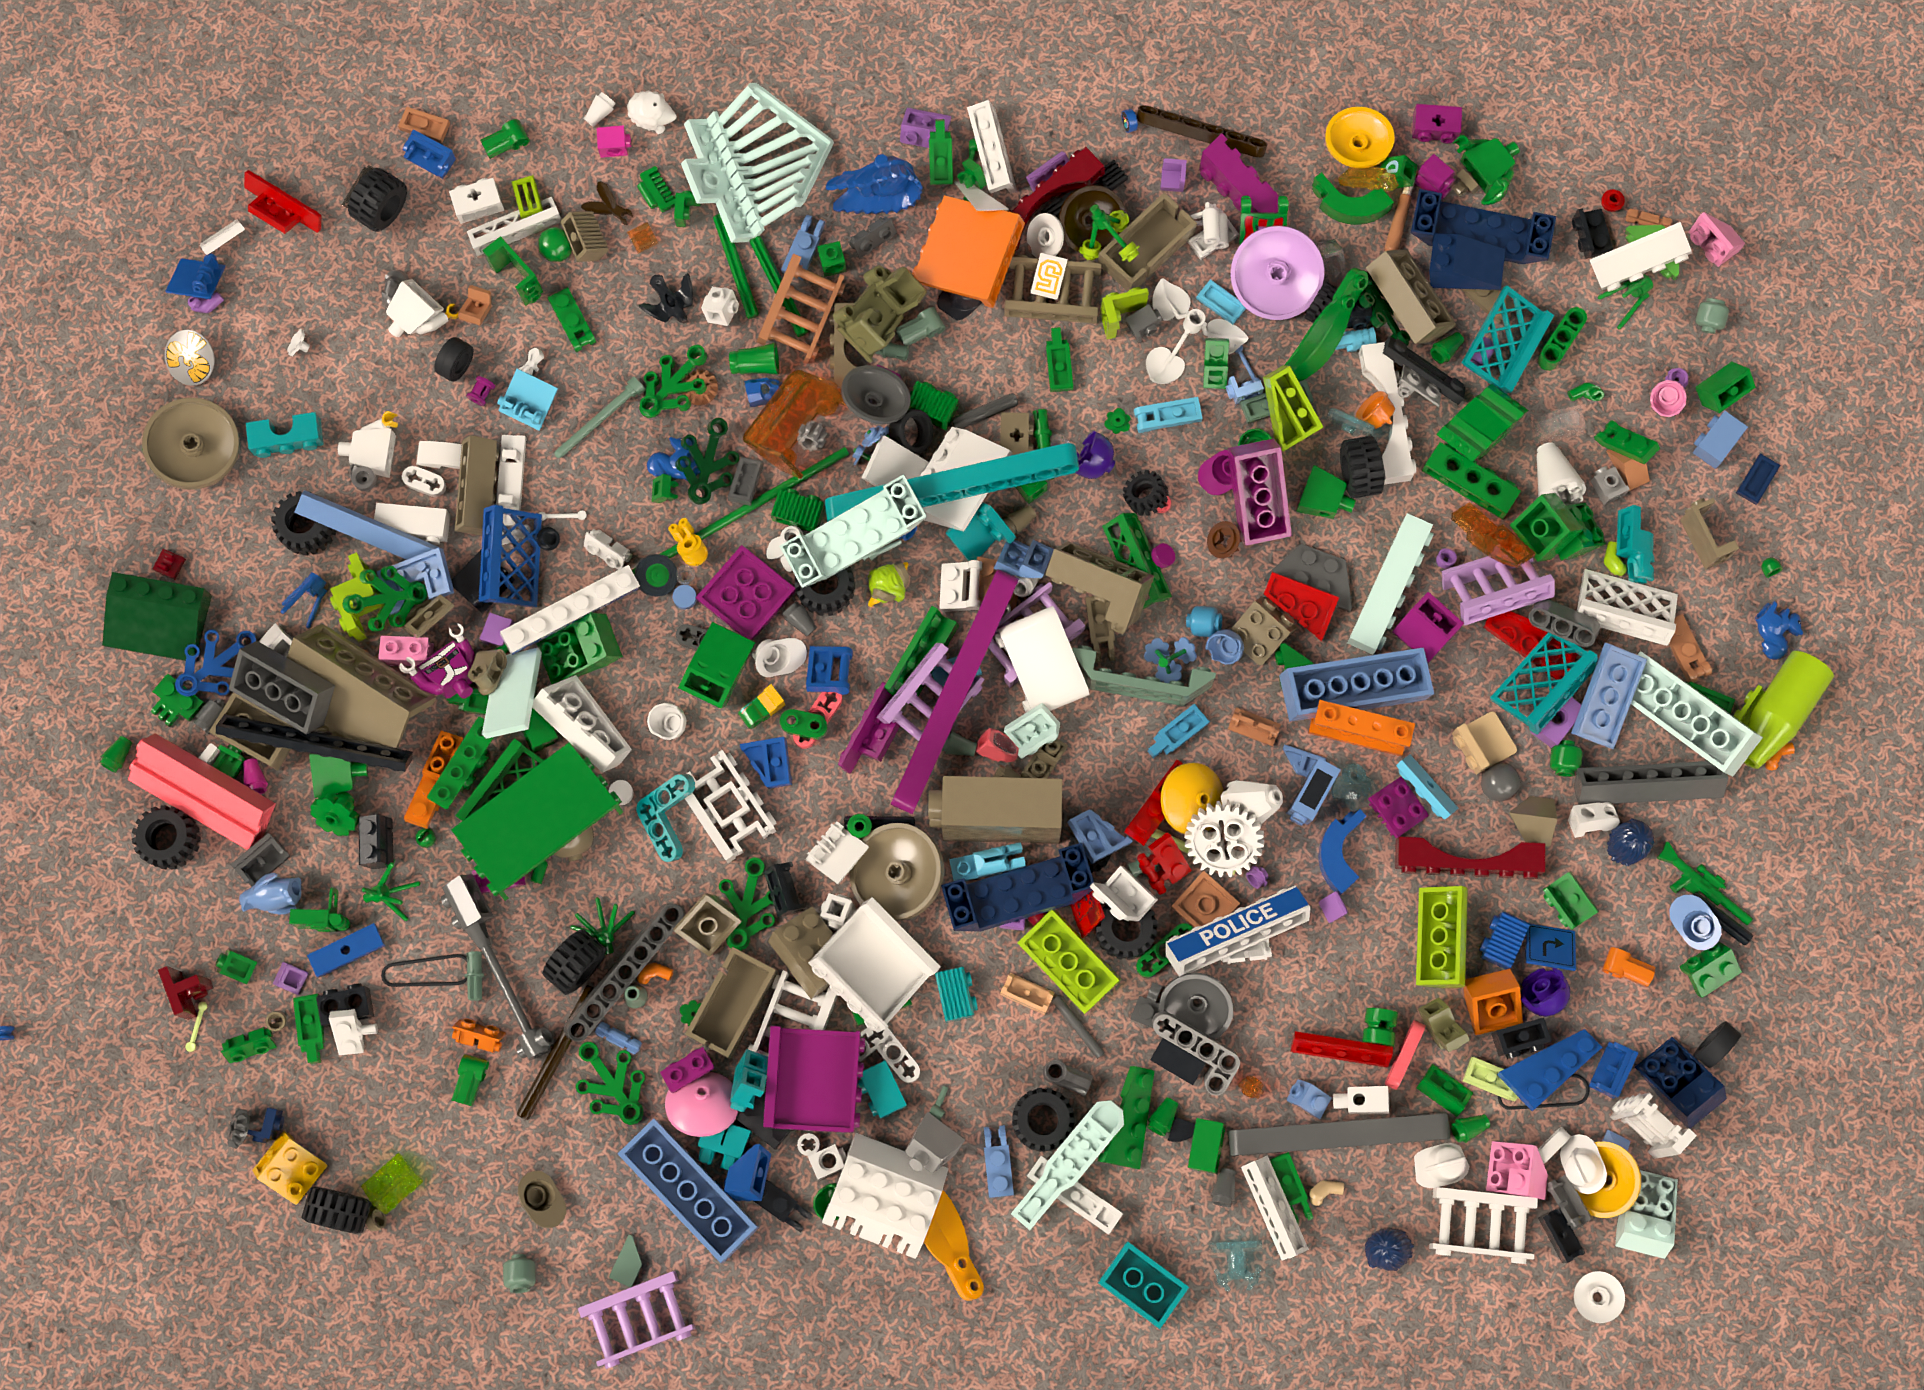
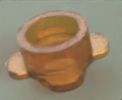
M1246 1076L1245 1079H1242V1083L1238 1084V1087L1242 1089V1093L1249 1098L1255 1097L1259 1099L1260 1095L1264 1093L1262 1090L1264 1087L1263 1083L1253 1076Z

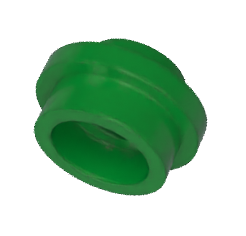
M859 813L849 819L847 827L852 836L863 838L870 833L872 823L868 816ZM862 822L864 829L857 830L855 824Z

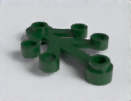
M1365 271L1368 274V284L1361 293V297H1359L1360 304L1366 309L1373 305L1370 321L1374 327L1380 328L1387 322L1393 332L1391 337L1401 340L1408 346L1411 340L1409 334L1405 330L1399 329L1392 317L1394 316L1393 309L1387 300L1385 301L1381 298V296L1384 297L1369 272Z
M715 418L708 423L707 430L710 436L704 457L697 446L695 436L689 434L681 440V446L685 450H689L700 471L699 478L693 472L691 460L687 456L678 458L675 462V467L684 473L690 484L688 496L693 503L698 505L707 503L711 498V492L721 487L727 488L732 485L734 477L731 473L725 472L717 480L708 483L710 474L726 466H734L739 462V455L735 451H729L723 458L713 462L719 438L728 431V424L722 418ZM713 426L718 427V433L714 431ZM686 439L691 440V446L687 445ZM729 455L734 457V462L729 460ZM681 460L686 463V467L681 466ZM724 476L728 478L729 483L723 481ZM696 490L701 491L702 497L696 494Z

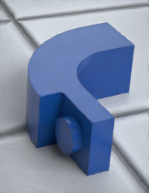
M1361 809L1355 814L1350 811L1341 820L1344 823L1343 825L1335 819L1325 831L1320 842L1318 858L1321 873L1329 887L1334 892H1338L1339 895L1345 892L1359 878L1345 862L1342 845L1345 837L1366 818Z

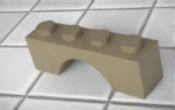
M834 303V311H830V325H834V333H830V347H834V355H830V369H834V377H830V391H834L835 399H843L841 394L842 382L848 372L856 368V366L852 365L845 356V349L849 342L836 329L838 324L834 321L833 314L846 305L853 306L855 303Z

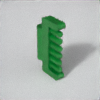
M654 166L640 174L642 182L637 185V188L650 209L658 206L659 210L663 213L675 206V196L671 195L672 191L669 190L668 186H665L666 182L663 181V177H660L661 174L658 172V168Z

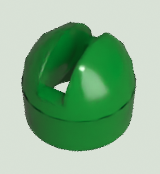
M1773 557L1766 558L1761 566L1766 578L1774 576L1783 570L1781 563Z
M422 828L416 833L415 839L419 846L429 848L435 843L436 836H434L435 833L431 829ZM429 832V834L422 840V842H420L419 840L425 835V833Z

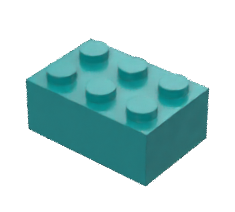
M1128 1241L1125 1242L1097 1282L1158 1329H1161L1189 1289L1186 1284Z

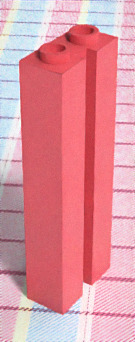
M156 733L139 741L136 747V757L138 758L132 761L129 768L131 770L128 778L130 782L247 850L264 837L276 803Z

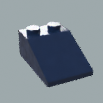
M1434 233L1429 269L1430 285L1432 288L1501 290L1506 249L1459 234Z

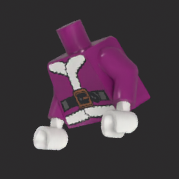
M458 624V627L461 629V632L458 635H454L449 628L450 636L456 638L458 642L455 643L453 640L417 665L416 668L418 670L414 668L415 661L411 657L406 658L411 664V668L407 669L400 663V670L403 673H410V678L421 690L437 696L443 695L445 698H451L458 694L464 699L472 694L473 689L469 685L472 681L468 678V672L475 660V653L468 639H464L463 627Z

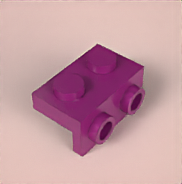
M701 1047L700 1049L693 1050L678 1062L671 1063L660 1074L670 1092L675 1093L712 1071L714 1065L704 1047Z

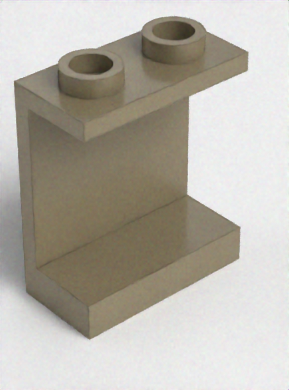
M1702 498L1691 504L1692 507L1685 510L1686 514L1680 519L1705 570L1727 561L1739 549L1735 540L1717 547L1702 517L1715 503L1714 498L1707 501Z

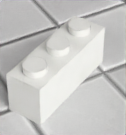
M376 503L374 520L421 540H426V542L433 545L447 542L451 518L447 509Z

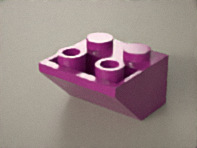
M1427 592L1396 626L1392 633L1410 649L1424 648L1428 664L1461 629L1464 623L1431 593Z

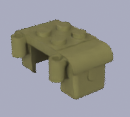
M878 265L864 274V281L869 286L853 306L846 305L833 314L834 321L838 324L836 329L868 363H871L873 355L885 348L895 336L894 330L904 318V314L917 306L927 293L926 288L906 267H900L891 273L889 269H884Z

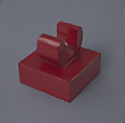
M162 549L152 570L176 580L186 559Z

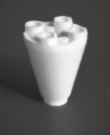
M1545 443L1539 446L1536 456L1538 497L1541 494L1556 493L1565 505L1582 502V495L1586 491L1585 483L1561 450L1554 443Z

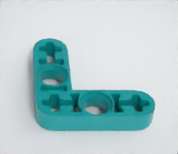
M689 774L675 775L642 798L636 806L637 814L659 857L665 862L679 860L683 854L682 845L665 812L694 791L695 781ZM682 781H684L685 785L683 786V789L676 790L675 788L682 785ZM664 790H666L670 796L669 802L667 804L662 800V793ZM648 805L651 806V808L649 809V813L646 810L648 809ZM658 823L663 826L662 836L656 833V825ZM670 847H672V849H673V850L671 851V855H669V853H668V851L670 850Z

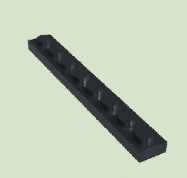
M224 714L216 725L215 734L223 735L227 738L248 740L251 743H263L276 748L293 749L302 753L309 752L319 754L322 757H334L347 762L354 761L372 767L389 768L393 771L405 772L413 759V751L317 732L305 734L296 728Z

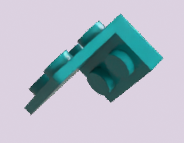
M984 502L981 503L964 531L949 528L946 531V535L968 562L977 560V557H980L995 540L999 542L1003 540L1011 544L1016 538L992 506Z

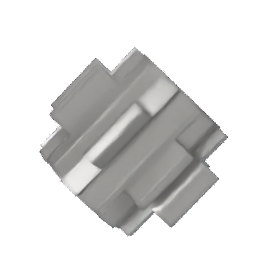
M809 421L806 425L802 424L798 430L797 440L799 445L802 446V449L809 450V452L817 450L818 447L822 448L826 442V429L823 428L820 422Z

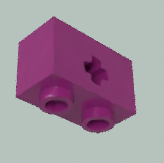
M1416 104L1413 112L1412 138L1418 139L1421 142L1441 140L1445 144L1452 143L1461 134L1462 107Z

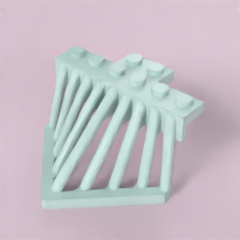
M749 83L720 116L717 111H713L707 119H688L685 122L684 126L698 159H685L681 165L696 203H716L731 243L750 242V239L756 238L765 230L764 227L795 207H801L805 203L834 141L759 84ZM750 96L759 101L730 127L724 129L725 123ZM764 109H770L777 115L739 140L729 142V139ZM787 122L795 128V130L747 153H736L782 123ZM799 137H807L813 141L808 146L756 166H742ZM803 158V159H801V160H799V161H796V162H794V163H792V164H789V165H787V166H784V167H782V168H780V169H777V170H775V171H773V172H770V173H768V174H766V175H763V176H761V177H759V178H756V179H748V178H751V177L756 176V175H758V174H761V173H764V172H766V171H769V170H771V169H774V168H777V167H779V166H782V165H784V164H787V163H790V162H792V161H795V160H797V159ZM789 174H792L760 191H752L775 180H778L782 177H785ZM781 191L780 193H778V194L774 195L773 197L767 199L766 201L762 202L761 204H755L756 202H758V201H760V200H762V199H764V198H766V197H768V196H771V195H773V194H775V193ZM793 196L789 201L774 209L767 215L763 217L759 216L763 212L769 210L775 205Z

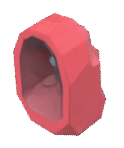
M989 728L980 736L975 751L979 755L993 761L1009 763L1017 759L1019 748L1006 734Z

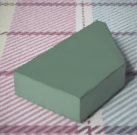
M628 1235L609 1275V1278L630 1288L633 1287L643 1266L632 1235Z

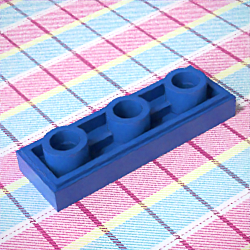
M373 923L308 954L307 957L316 977L319 978L384 947L385 943L377 925ZM350 947V952L344 955V949Z

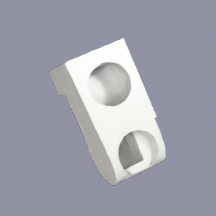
M1599 802L1573 806L1568 822L1576 838L1584 836L1585 832L1612 830L1619 825L1620 819L1612 803Z

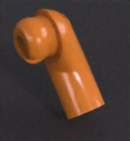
M1787 743L1765 763V768L1770 771L1776 770L1779 767L1778 763L1782 756L1794 754L1793 743Z
M653 962L642 969L637 976V981L645 985L655 976L670 981L674 970Z

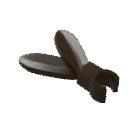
M601 181L597 182V192L603 202L588 201L583 203L581 208L584 211H593V214H613L620 219L622 224L628 225L627 220L623 219V216L628 214L633 218L632 212L617 205L607 184Z

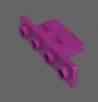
M882 682L875 691L873 700L868 709L864 711L857 729L852 733L848 746L840 755L838 765L848 774L852 773L862 754L881 762L900 728V725L896 722L886 724L877 718L893 697L884 687L886 685L885 682Z

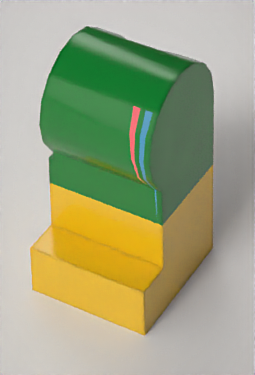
M770 684L764 689L763 693L746 704L738 712V715L749 729H753L786 705L782 697Z

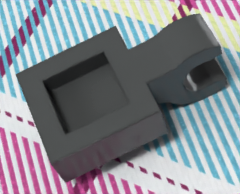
M1153 982L1147 997L1139 996L1131 1015V1020L1153 1028V1016L1160 1011L1156 999L1161 990V985Z

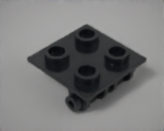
M480 550L451 581L453 588L483 614L494 602H479ZM501 566L500 569L506 576L508 571ZM512 576L508 579L511 584L515 581ZM504 583L499 587V597L507 589Z

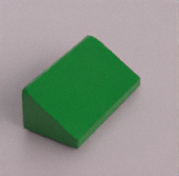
M1434 1064L1429 1067L1416 1089L1456 1117L1465 1109L1473 1095L1471 1090Z

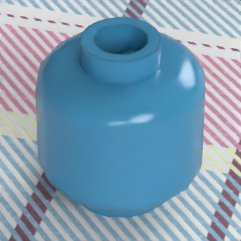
M1195 606L1191 614H1187L1186 627L1190 628L1194 636L1210 637L1215 632L1221 630L1222 614L1218 613L1215 607Z

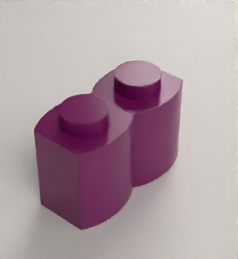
M1433 154L1421 166L1418 172L1419 175L1414 183L1423 190L1442 193L1441 199H1444L1451 191L1450 186L1455 181L1453 178L1455 171Z

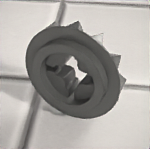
M238 1109L232 1117L227 1136L229 1147L237 1149L246 1138L250 1122L246 1109Z

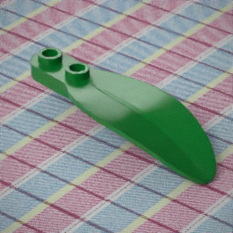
M1353 268L1347 273L1334 294L1332 302L1321 312L1297 349L1285 363L1286 366L1291 367L1298 382L1305 380L1318 371L1337 348L1347 327L1352 308L1368 284V274L1365 271Z

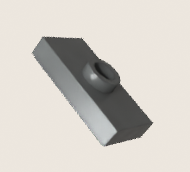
M740 457L727 497L728 501L751 506L763 470V461Z

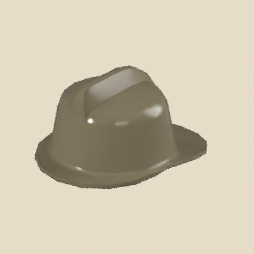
M532 1171L521 1178L518 1184V1199L530 1219L542 1228L558 1226L565 1218L566 1204L550 1176L542 1171Z

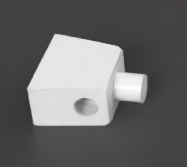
M1388 1086L1348 1087V1093L1333 1094L1334 1109L1348 1108L1349 1114H1390ZM1365 1097V1103L1363 1105H1356L1355 1098Z

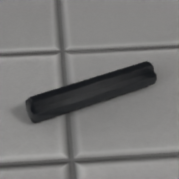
M852 816L844 817V828L848 830L847 824ZM868 816L872 823L871 830L891 823H904L915 827L914 817ZM857 822L855 828L862 830L864 829V824Z
M1698 892L1692 894L1700 897L1708 905L1719 920L1721 929L1742 945H1747L1752 940V933Z

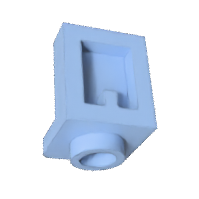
M1234 376L1229 377L1228 385L1226 386L1229 399L1233 398L1236 405L1240 404L1242 400L1263 394L1264 390L1261 380L1257 382L1253 380L1247 381L1238 388Z

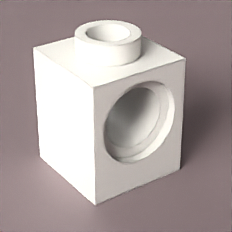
M834 1144L808 1156L817 1179L821 1180L841 1171L847 1156L843 1147L838 1149L837 1145ZM828 1154L836 1157V1164L832 1168H825L823 1165V1158Z

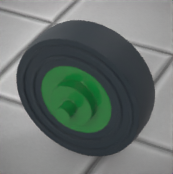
M651 554L641 559L637 564L635 578L640 585L639 589L643 593L659 597L673 590L677 583L678 572L671 559L661 554Z

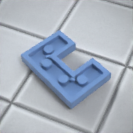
M438 547L392 565L409 582L425 581L430 600H434L440 594L445 597L454 593L442 548ZM389 569L387 570L388 577L391 576V571ZM381 570L377 571L378 578L395 591L403 590L394 581L384 580L380 574ZM405 600L397 601L389 616L398 613Z

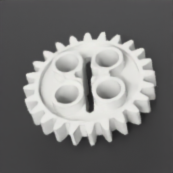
M1228 800L1225 806H1222L1220 801H1217L1215 808L1210 803H1207V811L1199 808V816L1192 815V822H1188L1186 828L1189 831H1185L1184 838L1188 839L1185 842V847L1190 848L1188 856L1195 855L1194 864L1202 863L1200 870L1209 867L1210 875L1217 870L1219 877H1222L1224 871H1227L1229 877H1232L1234 870L1241 875L1242 867L1250 870V862L1257 863V856L1262 855L1261 847H1264V840L1261 839L1264 837V831L1259 830L1261 822H1254L1256 819L1255 814L1247 815L1249 808L1246 807L1241 811L1239 810V803L1233 808ZM1219 820H1223L1229 858L1225 856L1224 839L1221 837L1222 828ZM1237 824L1240 826V828L1232 829L1229 827V825ZM1213 827L1216 831L1208 832L1205 828ZM1241 846L1244 848V850L1236 851L1233 849V847ZM1217 849L1220 853L1212 854L1209 850Z

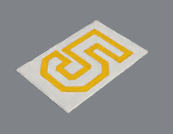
M1040 253L1031 293L1057 300L1068 259Z

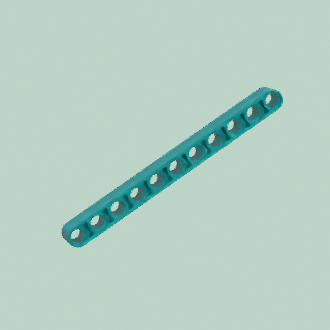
M1065 443L907 480L923 508L1073 474L1079 470L1076 446L1072 443ZM884 485L827 498L825 500L827 522L883 491Z

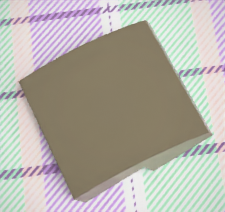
M441 594L434 600H430L427 595L421 604L416 605L410 610L406 617L405 625L401 628L411 636L420 638L447 614L454 605Z

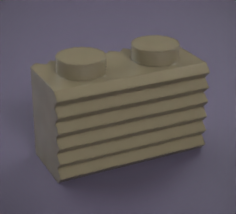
M593 211L569 212L560 221L577 262L598 261L609 250L607 242L603 239L604 236L600 231L599 223L593 215Z

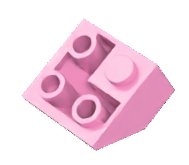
M1705 212L1700 214L1689 231L1692 242L1695 245H1700L1705 251L1706 258L1711 263H1715L1717 267L1737 254L1745 244L1730 225Z
M1492 1141L1486 1191L1545 1200L1548 1174L1537 1146Z

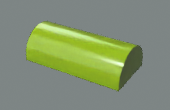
M1467 887L1419 888L1416 985L1433 988L1465 987Z

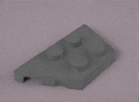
M1300 544L1265 576L1264 581L1268 582L1272 571L1337 595L1339 600L1336 608L1347 612L1351 611L1352 604L1347 565L1344 559Z

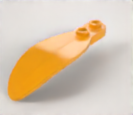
M943 1190L923 1243L931 1254L945 1266L959 1296L966 1301H972L982 1295L984 1285L969 1257L968 1240L962 1220L953 1202ZM959 1260L963 1263L962 1268L958 1264ZM971 1283L974 1284L975 1290H972V1289H971V1287H970V1284H971Z

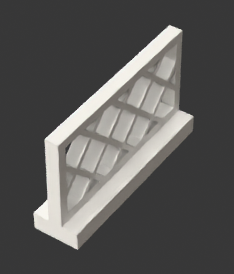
M1585 569L1576 611L1597 620L1601 628L1668 646L1676 629L1674 621L1678 594ZM1588 578L1598 581L1600 586L1594 588L1588 581ZM1612 586H1618L1624 592L1617 594L1612 589ZM1605 590L1611 597L1604 600L1598 592ZM1634 593H1643L1647 598L1640 600ZM1592 595L1597 602L1585 598ZM1628 596L1634 604L1627 606L1622 598ZM1658 599L1669 600L1670 605L1664 607ZM1616 602L1620 608L1610 606L1609 604ZM1652 603L1657 610L1651 613L1645 605ZM1639 608L1644 615L1634 613L1632 610ZM1662 614L1667 621L1656 619V616Z

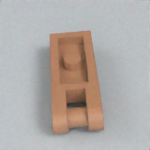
M1683 614L1675 617L1674 624H1676V629L1669 642V646L1687 682H1695L1700 676L1707 677L1711 675L1712 668L1701 652ZM1696 661L1698 667L1695 669L1691 668L1690 663Z

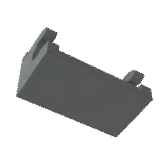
M268 833L230 865L252 887L261 877L271 873L286 861L290 854L275 836Z

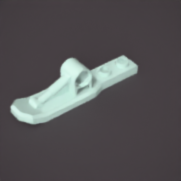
M1112 1100L1096 1102L1047 1161L1042 1177L1013 1210L1011 1215L1031 1230L1060 1193L1075 1185L1123 1127V1110Z

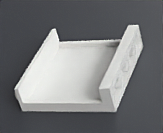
M873 897L863 902L808 962L812 966L813 972L830 985L829 987L832 992L841 996L847 1002L848 1008L854 1013H858L864 1019L865 1025L877 1033L888 1027V1022L925 980L935 974L941 967Z

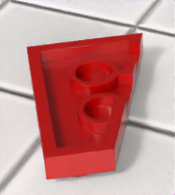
M1272 571L1264 591L1266 597L1322 642L1339 596Z

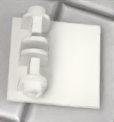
M836 821L834 825L831 823V827L825 833L826 835L821 836L822 840H817L816 843L818 845H815L807 853L808 856L805 860L839 885L869 846L852 836Z

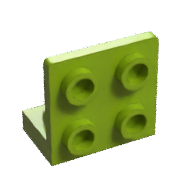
M1136 287L1126 293L1119 294L1118 292H1113L1102 298L1100 316L1106 339L1116 338L1117 330L1120 329V314L1140 310L1147 306L1148 288L1141 289V287Z

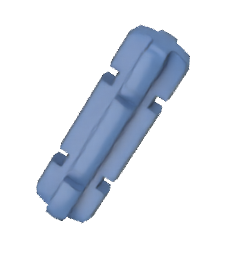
M600 1022L596 1027L595 1034L601 1038L606 1037L607 1041L622 1049L626 1047L627 1051L632 1054L638 1053L641 1048V1041L635 1038L630 1039V1035L614 1027L611 1029L610 1025L604 1022Z

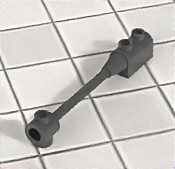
M473 874L459 875L442 887L445 894L441 896V902L446 908L452 907L455 916L451 918L454 927L459 930L462 928L477 947L482 950L523 1032L517 1038L520 1043L516 1046L518 1055L521 1058L527 1057L529 1061L536 1059L551 1050L550 1045L554 1043L553 1035L546 1027L532 1029L490 946L491 943L485 922L494 916Z

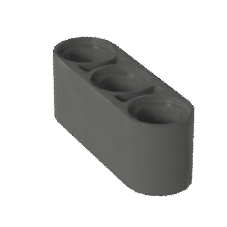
M1550 599L1536 602L1529 613V621L1535 627L1582 647L1591 646L1601 630L1599 622L1594 618ZM1539 611H1543L1546 615L1540 614ZM1560 620L1566 621L1569 625L1563 624ZM1583 630L1589 631L1591 635L1586 634Z

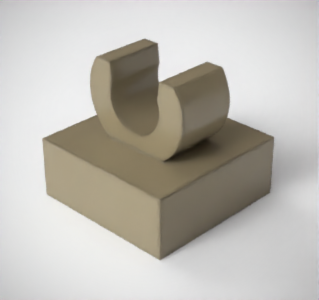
M1464 169L1456 174L1460 182L1452 189L1459 197L1466 193L1467 190L1473 195L1480 190L1477 182Z

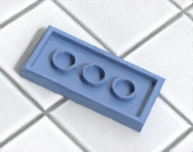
M1604 643L1571 734L1614 749L1647 659L1614 645Z

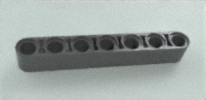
M666 903L657 910L564 1025V1033L569 1039L580 1042L589 1036L672 934L673 928L682 920L684 913L679 905ZM672 907L676 911V917L672 921H668L665 913ZM653 927H658L661 932L657 940H652L650 937V931ZM638 946H643L645 949V955L641 959H636L634 956V950ZM623 965H627L630 970L626 978H620L618 974L619 968ZM611 984L614 988V993L612 996L605 998L602 993L603 988ZM590 1004L598 1006V1013L593 1017L587 1015V1008ZM576 1023H580L582 1025L581 1034L573 1036L571 1034V1027Z

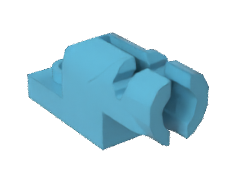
M1021 842L949 859L953 881L965 878V881H971L1026 867L1024 857L1012 859L1010 862L1008 860L1009 856L1022 853Z

